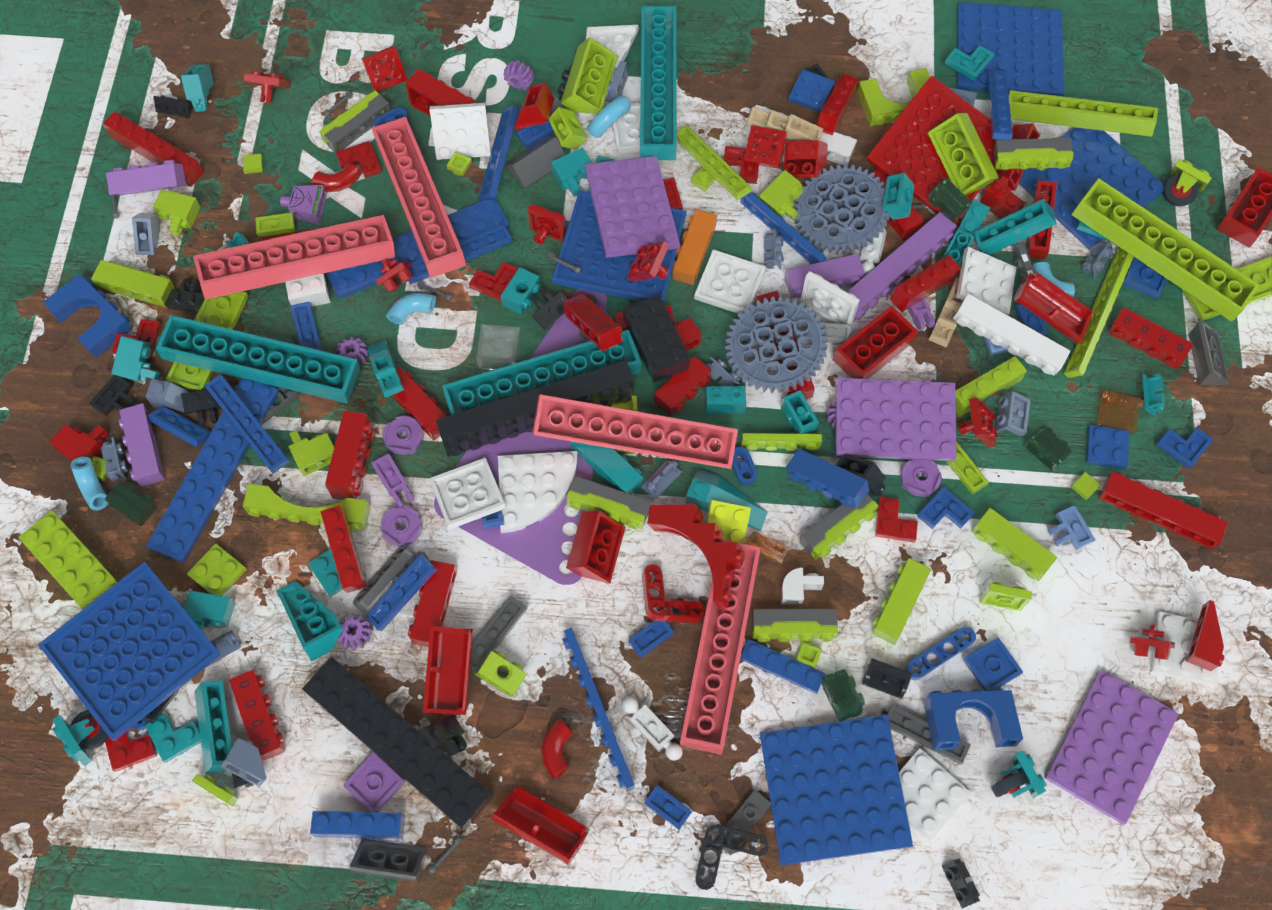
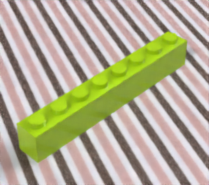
M1011 90L1009 92L1011 120L1150 137L1153 135L1157 122L1158 108Z

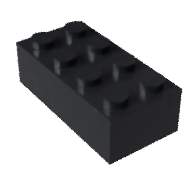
M659 295L623 308V319L653 383L689 370L690 358Z

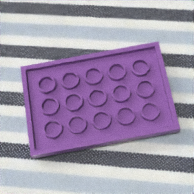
M657 156L585 164L587 181L606 258L637 254L641 246L661 241L669 244L667 250L679 249L680 242Z
M837 378L835 456H842L846 453L856 457L955 461V383Z
M1101 669L1093 681L1044 779L1120 824L1125 825L1179 713Z

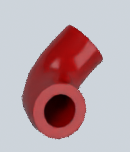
M347 163L341 171L335 174L317 171L312 178L311 185H324L326 192L342 191L351 187L360 178L362 172L357 166Z
M560 719L547 731L541 746L542 762L553 780L563 775L570 767L563 756V746L573 734Z

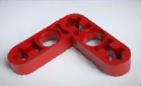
M654 564L645 567L642 573L645 611L649 619L699 623L702 621L706 614V608L702 603L696 601L665 600L662 570ZM649 572H651V573L653 574V576H655L653 582H651V581H652V575L649 574ZM649 589H656L659 595H651ZM671 608H678L681 614L675 615L672 613Z

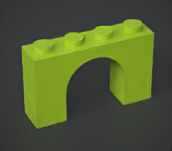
M927 68L909 72L907 85L913 98L930 78ZM876 78L860 81L858 85L857 95L869 126H879L884 123L895 122L912 101L911 99L905 103H895L888 100L882 94Z

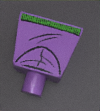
M324 185L295 186L291 196H281L280 205L288 207L289 212L293 213L294 219L320 225L327 198Z

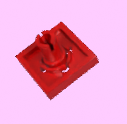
M394 45L361 58L373 91L379 92L408 80Z
M251 71V74H244V81L258 83L262 86L260 102L272 104V89L275 86L291 88V81L285 80V76Z
M751 126L743 159L744 163L780 168L787 131Z
M531 204L528 208L530 230L536 232L533 241L543 245L548 236L564 242L566 235L565 216L558 212L546 210L542 206Z
M661 241L641 246L637 251L634 263L630 266L627 279L631 282L655 278L656 275L660 279H664L669 270L661 265L669 244Z
M977 397L969 399L972 420L958 423L960 434L964 435L974 431V435L989 448L997 446L996 438H998V434L993 426V421L995 420L993 410L989 409Z

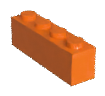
M696 209L694 216H690L688 222L689 230H685L682 241L684 243L677 250L676 256L678 258L677 261H674L672 270L674 280L690 285L695 284L716 228L718 215Z

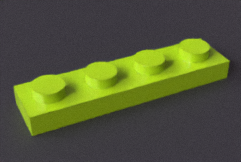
M742 433L741 447L750 451L757 450L758 448L769 451L786 449L788 451L805 449L807 451H814L820 449L822 443V434Z

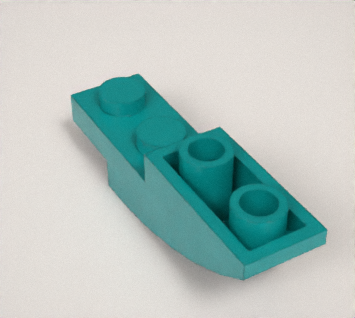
M973 200L943 258L950 255L959 266L961 265L964 250L967 247H971L975 239L974 232L981 228L990 207Z
M384 339L367 346L374 373L385 398L403 391L404 389L386 340Z

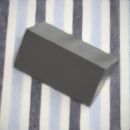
M546 136L508 160L504 168L526 190L550 174L551 161L565 156V153L556 137Z
M1199 321L1188 334L1189 341L1193 343L1191 350L1199 386L1230 384L1219 333L1205 322Z
M362 838L349 866V870L359 875L421 883L427 848Z

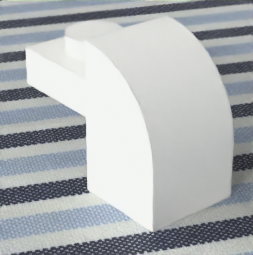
M797 568L789 572L781 587V605L801 606L804 600V590H822L824 576H818L815 573L803 576V568Z

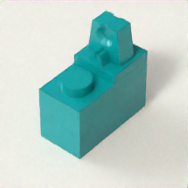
M191 65L181 75L186 99L191 100L195 111H206L208 109L207 96L210 94L209 89L214 85L210 65Z
M580 148L551 161V172L563 191L569 189L573 197H575L580 190L579 180L587 178L585 164H590L592 161L584 148Z
M121 336L111 374L135 381L147 382V378L158 380L160 372L150 369V363L146 362L151 354V343L132 337Z
M189 591L184 610L201 630L203 627L207 628V626L220 629L221 626H229L235 603L229 597Z

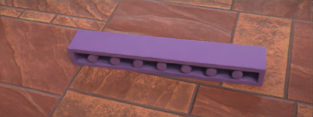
M939 212L847 291V293H852L860 300L854 321L863 318L869 308L873 309L878 304L880 298L887 297L895 285L898 286V284L902 283L908 274L911 276L917 270L918 265L925 264L933 252L936 254L945 242L949 243L955 235L956 225Z

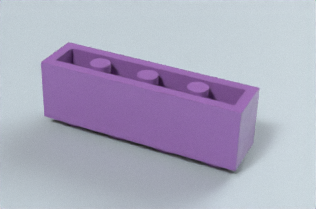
M175 160L163 161V165L148 163L146 164L147 167L141 168V165L129 166V170L113 168V172L106 173L109 195L121 196L186 187L183 164H177Z
M858 254L786 270L784 281L790 298H801L805 277L809 271L819 274L824 280L838 285L839 288L856 285L863 279L865 272Z
M142 403L119 410L121 418H118L121 429H124L125 435H122L125 446H128L129 452L126 453L128 462L132 464L133 469L130 470L133 481H137L143 487L165 480L152 422L149 421L148 409Z

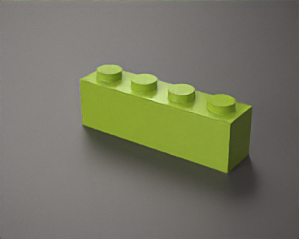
M101 260L91 278L99 289L166 307L164 304L172 289L176 290L171 279L166 276H156L149 271L142 272L131 266H121L114 261L107 262Z
M989 508L972 531L978 540L989 544L993 551L1005 556L1012 565L1020 567L1028 577L1037 581L1041 580L1058 558L991 508Z
M908 558L906 564L901 563L897 574L900 576L897 581H892L888 590L892 593L889 599L884 598L880 606L883 609L881 616L876 615L871 625L875 627L872 632L873 635L893 645L896 644L931 568Z

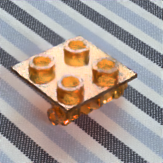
M1102 390L1096 424L1128 430L1130 433L1135 434L1139 410L1143 407L1144 400H1141L1140 397H1131L1128 394L1123 395V393L1119 394L1111 392V390Z

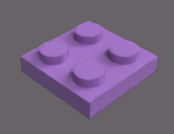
M373 752L343 786L370 812H379L403 786L405 781Z

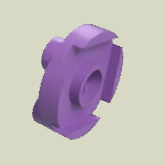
M399 416L391 423L389 421L383 430V439L387 449L398 455L414 454L417 452L423 441V431L417 421L409 416ZM406 432L407 438L401 439L398 435Z
M909 460L901 471V486L915 496L929 497L938 489L942 480V474L939 472L937 464L932 460ZM923 473L926 480L921 481L916 475Z
M407 506L391 508L382 517V535L391 545L400 547L403 544H412L421 534L422 523L420 517L414 509ZM405 522L406 528L404 530H398L397 524H403Z

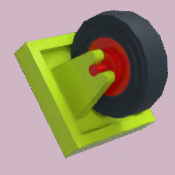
M1179 159L1170 173L1172 176L1164 186L1166 200L1171 205L1177 207L1191 204L1196 199L1198 192H1203L1212 179L1209 173L1203 169L1198 170L1192 167L1193 164L1187 160L1182 161Z

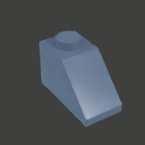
M139 213L132 217L135 254L155 255L160 233L158 214Z
M151 379L145 397L153 407L159 408L163 405L170 410L184 412L181 394L188 393L189 391L170 382Z
M237 738L220 767L260 787L265 782L267 776L258 748L253 746V743L247 739Z

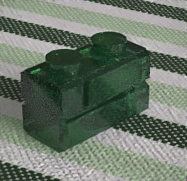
M947 177L927 196L931 205L938 207L942 214L952 222L972 204Z
M1044 425L1034 432L1023 445L1052 472L1062 465L1073 452L1066 441H1061L1056 437L1055 432L1051 428H1046Z
M121 481L118 482L113 491H110L105 497V501L139 526H143L148 517L156 510V506L152 503L154 499L146 493H143V495L137 492L139 489L131 483L126 485Z
M843 669L822 677V688L838 721H844L850 717L862 714L865 701L861 692L857 693L855 689L856 683L852 675L848 676L846 670Z

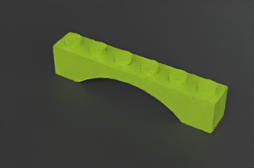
M250 483L248 484L243 502L244 509L251 516L259 517L260 515H265L275 520L286 518L291 522L306 521L311 525L324 524L320 511L341 505L346 511L351 531L366 529L371 508L367 500L346 498L329 506L302 507L283 500L269 486Z

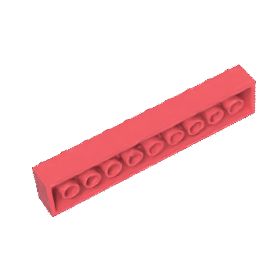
M403 117L373 127L372 132L430 278L466 266L463 252L407 118Z
M381 215L193 256L204 299L206 300L381 261L386 258H394L395 252L394 243L385 217Z
M538 395L532 435L728 469L732 467L738 429L546 395Z
M742 543L738 544L745 552V560L742 562L741 569H733L734 581L731 582L730 588L732 599L728 604V609H720L713 602V580L711 583L680 740V746L720 755H722L761 549V547Z

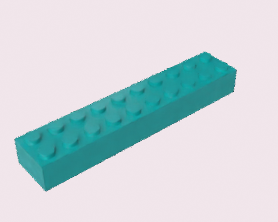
M642 6L640 158L657 156V160H676V6Z
M173 315L169 316L156 347L159 355L164 360L347 404L360 373L357 359Z
M629 330L622 331L621 334L622 343L604 351H601L594 343L589 341L442 385L450 414L453 415L623 361L627 362L631 375L641 373V360Z

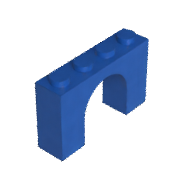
M78 274L42 303L60 323L83 307L94 306L100 308L101 312L98 321L78 337L82 345L97 358L114 345L117 334L126 335L133 329L129 325L130 319L123 312L119 314L117 312L119 310L112 301L107 302L105 300L107 298L100 289L96 291L94 283L88 277L84 279Z
M997 688L992 691H983L982 689H975L971 692L954 690L949 693L933 691L924 700L933 750H953L960 743L956 711L963 708L977 710L988 719L996 748L1016 747L1023 740L1012 690Z

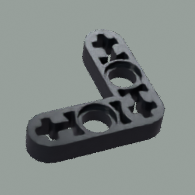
M711 824L707 827L695 878L697 886L703 890L711 889L714 886L723 847L755 856H762L769 849L768 840L760 834L720 824ZM718 828L719 833L725 835V830L730 831L727 836V844L723 843L724 838L721 837L712 840V835H709V832ZM735 833L741 834L744 838L740 846H734L731 843V836ZM747 836H752L750 838L751 842H757L758 839H761L765 848H760V851H756L755 846L749 845V849H744L747 844ZM708 850H713L717 855V859L713 863H708L704 859V854ZM702 864L707 867H715L714 871L709 870V878L712 881L707 882L706 885H703L702 880L699 879V876H704L705 868H701Z

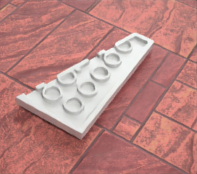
M639 25L587 27L586 39L590 37L618 55L615 69L620 61L624 62L639 31ZM578 113L579 117H594L597 115Z

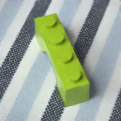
M1014 356L956 390V414L961 417L971 411L969 399L977 397L982 402L994 392L1000 389L1007 390L1021 382L1027 370Z

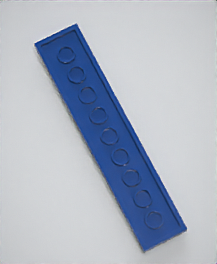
M496 198L483 200L447 215L459 243L503 224L507 229L510 228V224ZM412 231L392 238L395 257L389 260L393 261L396 259L398 264H400L401 262L412 263L422 258ZM383 260L327 272L339 300L377 284L376 280L384 275L381 272V269L384 267Z
M242 378L234 392L260 425H262V419L266 416L270 406L274 404L279 390L264 383ZM224 411L146 545L148 549L183 564L250 447V444Z

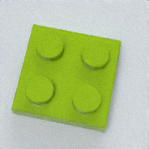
M215 543L187 575L208 593L223 596L247 569Z
M994 582L990 583L981 594L980 604L1021 612L1032 599V591H1028L1020 586L1012 588L1005 586L1003 583Z

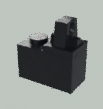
M846 453L837 462L836 466L866 479L869 492L872 495L881 496L885 489L883 482L886 477L875 462Z

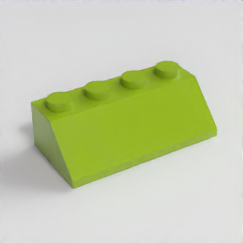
M590 37L582 42L577 48L561 104L574 112L598 114L603 108L618 55Z
M957 113L928 132L959 198L982 189L999 179L968 113Z

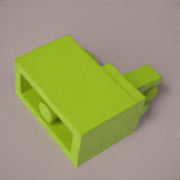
M784 170L759 197L777 215L782 217L786 215L794 220L798 213L793 208V201L798 199L804 190L800 181Z
M161 189L153 205L158 218L164 221L170 220L171 226L169 230L172 235L180 237L184 228H192L201 208L196 197Z
M297 430L289 433L293 444L288 447L303 477L330 465L334 446L327 433L316 435L310 441L307 438L301 440Z

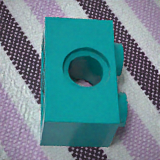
M905 173L887 177L882 208L893 220L910 216L914 184Z
M520 267L501 295L502 305L522 315L525 309L528 310L531 306L532 301L530 297L539 294V289L541 288L540 276Z
M745 386L706 387V414H745Z
M797 391L784 397L781 410L795 434L816 433L819 421L802 392Z

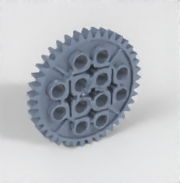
M838 164L837 169L830 166V171L823 168V174L820 173L818 178H811V182L806 180V186H802L804 191L798 199H795L793 206L798 213L794 221L800 235L803 238H807L812 245L814 244L816 249L821 246V251L824 252L827 248L829 254L835 250L836 255L839 254L840 250H842L843 254H846L847 249L853 253L855 247L860 251V245L867 247V241L874 243L873 237L879 238L878 232H884L883 227H887L886 220L890 219L889 214L882 208L886 189L884 188V183L880 182L879 177L875 178L874 173L869 174L868 169L862 172L861 166L855 170L854 165L848 169L847 164L844 165V168H841L840 164ZM858 227H864L862 230H857ZM833 233H837V234H838L837 236H830V235H832Z
M781 296L778 301H775V298L772 297L771 302L764 298L763 304L757 300V306L749 304L750 310L743 308L744 315L738 313L739 320L733 319L734 325L729 326L731 332H727L728 339H725L727 345L725 349L728 352L726 356L727 359H730L728 360L729 366H732V371L736 372L737 378L742 377L743 383L748 381L749 387L755 384V390L762 387L763 392H765L767 388H770V392L773 393L775 388H777L778 392L781 393L782 388L789 392V386L796 390L797 383L804 386L803 380L810 382L809 375L815 377V370L820 371L819 364H824L823 357L827 356L825 350H828V346L825 344L828 343V340L825 337L827 335L826 330H823L824 323H820L821 319L816 317L815 311L810 313V306L804 309L803 302L797 305L796 299L790 303L789 297H787L785 302ZM777 315H783L782 318H775ZM759 319L765 320V321L762 322V323H757V322H756V321L759 320ZM801 327L807 328L805 331L798 330ZM793 331L795 334V338H797L798 340L797 344L799 352L797 351L796 343L793 340ZM781 332H788L785 336L779 335ZM763 336L769 337L767 340L760 339ZM754 338H756L757 347H759L760 349L759 354L761 361H759L758 353L755 350L756 346ZM774 338L776 339V343H778L779 351H777V348L775 346ZM743 341H750L747 345L741 344ZM805 344L811 345L810 348H803ZM785 349L793 350L790 353L783 352ZM768 353L773 354V356L770 358L765 357V355ZM748 358H754L752 362L745 361ZM778 360H782L783 364H779ZM790 366H796V367H797V368H796L795 370H793V371L788 370V368H789ZM773 370L778 372L775 375L769 374V372Z

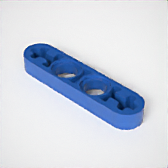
M963 627L911 660L905 668L906 671L911 672L912 665L915 668L922 663L924 665L919 670V675L916 672L912 673L911 680L923 678L969 648L976 640L974 630L969 627ZM963 634H968L970 636L968 640H964L960 644H958L957 641L963 636ZM944 644H952L955 650L954 653H947L944 650ZM927 655H936L938 658L937 664H930L927 661Z

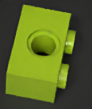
M558 107L548 118L562 147L577 150L588 139L574 111Z
M496 650L494 652L490 651L486 654L474 675L507 696H514L527 673L522 671L524 668L518 663L512 662L511 664L505 660L506 656ZM499 666L506 670L504 678L499 677L497 674Z

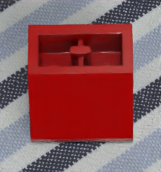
M545 82L529 87L514 127L516 130L538 124L542 125L548 121L555 99Z
M820 140L786 141L784 170L795 178H818L827 163L828 144Z

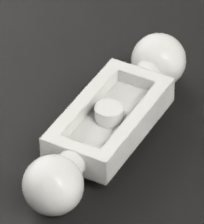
M884 227L883 233L878 232L879 238L873 237L874 243L867 241V247H862L860 260L865 276L875 268L873 263H880L887 233Z
M632 696L624 698L622 709L626 713L633 714L630 722L658 752L665 748L666 756L670 760L680 759L683 754L682 747L677 743L670 742L675 735L646 705L639 709L636 698Z

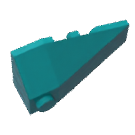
M699 468L687 492L685 504H696L699 509L708 512L710 500L750 507L747 527L761 531L768 512L719 475Z
M296 581L278 589L279 598L311 662L331 652L343 631L335 613L326 608L321 601L315 599Z

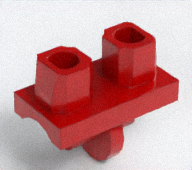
M386 258L382 262L384 267L381 269L384 275L377 279L376 282L379 286L383 285L388 292H394L399 288L395 280L397 277L400 278L402 283L413 278L409 270L412 265L410 262L398 264L396 259L391 261Z
M1151 624L1150 629L1142 630V635L1149 636V639L1131 637L1130 643H1134V655L1148 657L1149 646H1155V658L1168 660L1171 648L1175 649V642L1157 640L1158 637H1165V631H1158L1157 624Z

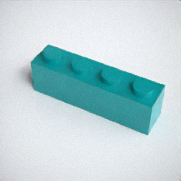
M1042 199L975 231L974 234L978 248L985 254L991 255L1057 223L1052 208Z
M570 441V448L577 451V454L613 489L632 495L643 485L642 472L636 467L633 468L629 464L628 459L623 454L619 455L615 449Z
M223 680L201 682L194 693L205 774L226 772L227 770L220 766L232 744Z

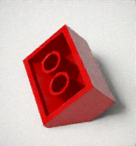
M599 510L582 512L566 568L581 577L611 583L626 527Z

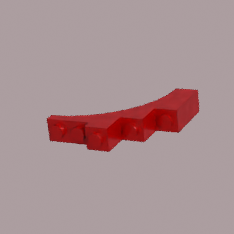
M696 504L650 505L647 524L655 532H666L681 536L694 543L702 551L711 569L713 602L720 609H728V604L732 599L730 588L731 582L734 581L733 569H741L742 562L745 560L744 550L737 542H723L724 533L716 523H703V513Z

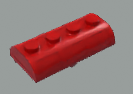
M1038 272L1030 273L1025 278L1014 298V301L1027 308L1074 343L1079 344L1083 341L1093 316V311Z
M430 626L423 713L466 715L473 629Z
M519 786L513 788L492 816V821L502 825L566 865L572 862L589 833L587 832L586 825Z

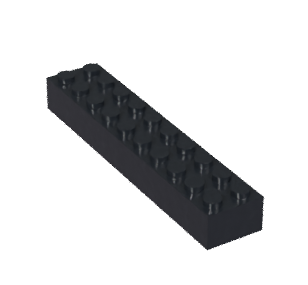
M619 362L437 419L436 423L447 456H458L468 450H477L487 444H496L503 439L515 438L519 434L532 432L538 395L608 407L617 402L626 403L632 399L631 396H634V380L627 362Z
M332 656L302 688L311 699L464 832L492 800V794L438 747L432 749L415 727Z

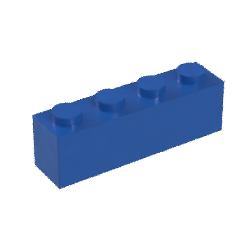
M801 449L797 450L786 466L789 478L792 481L801 482L811 490H818L826 497L837 499L847 507L851 506L857 509L870 491L866 479Z
M312 811L310 834L314 837L403 839L405 816L402 813Z

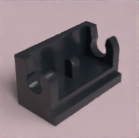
M872 658L868 664L862 685L903 699L912 673Z

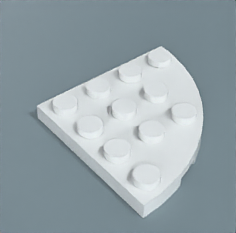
M577 451L498 456L499 491L506 506L505 509L501 510L504 525L500 526L501 533L521 530L536 521H541L560 505L568 494L576 474Z

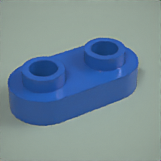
M400 107L394 108L376 118L374 126L376 127L406 117L408 121L407 111Z
M736 447L732 467L737 480L742 485H752L757 478V470L746 448ZM741 457L743 460L738 461L736 458ZM748 474L750 478L746 479L743 475Z

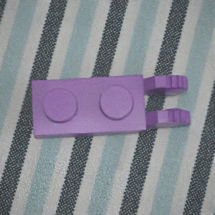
M926 299L908 309L911 317L914 318V324L918 330L924 329V321L930 328L935 326V320Z
M389 453L371 462L398 508L403 506L401 499L397 496V493L402 490L407 500L410 502L414 501L407 488L406 481Z

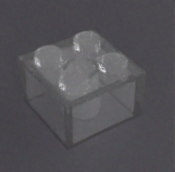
M481 324L476 358L478 368L496 370L518 363L521 344L520 327Z

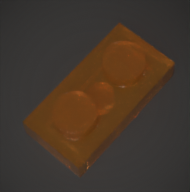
M753 531L746 541L747 545L761 547L760 552L774 562L782 563L790 550L756 531Z

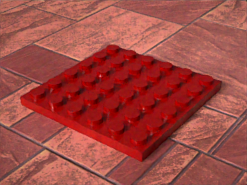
M931 75L867 156L866 160L886 176L905 173L914 184L913 196L935 213L941 212L955 224L981 189L959 198L928 132L957 113H968L994 169L993 149L996 140L1001 139H992L991 120Z

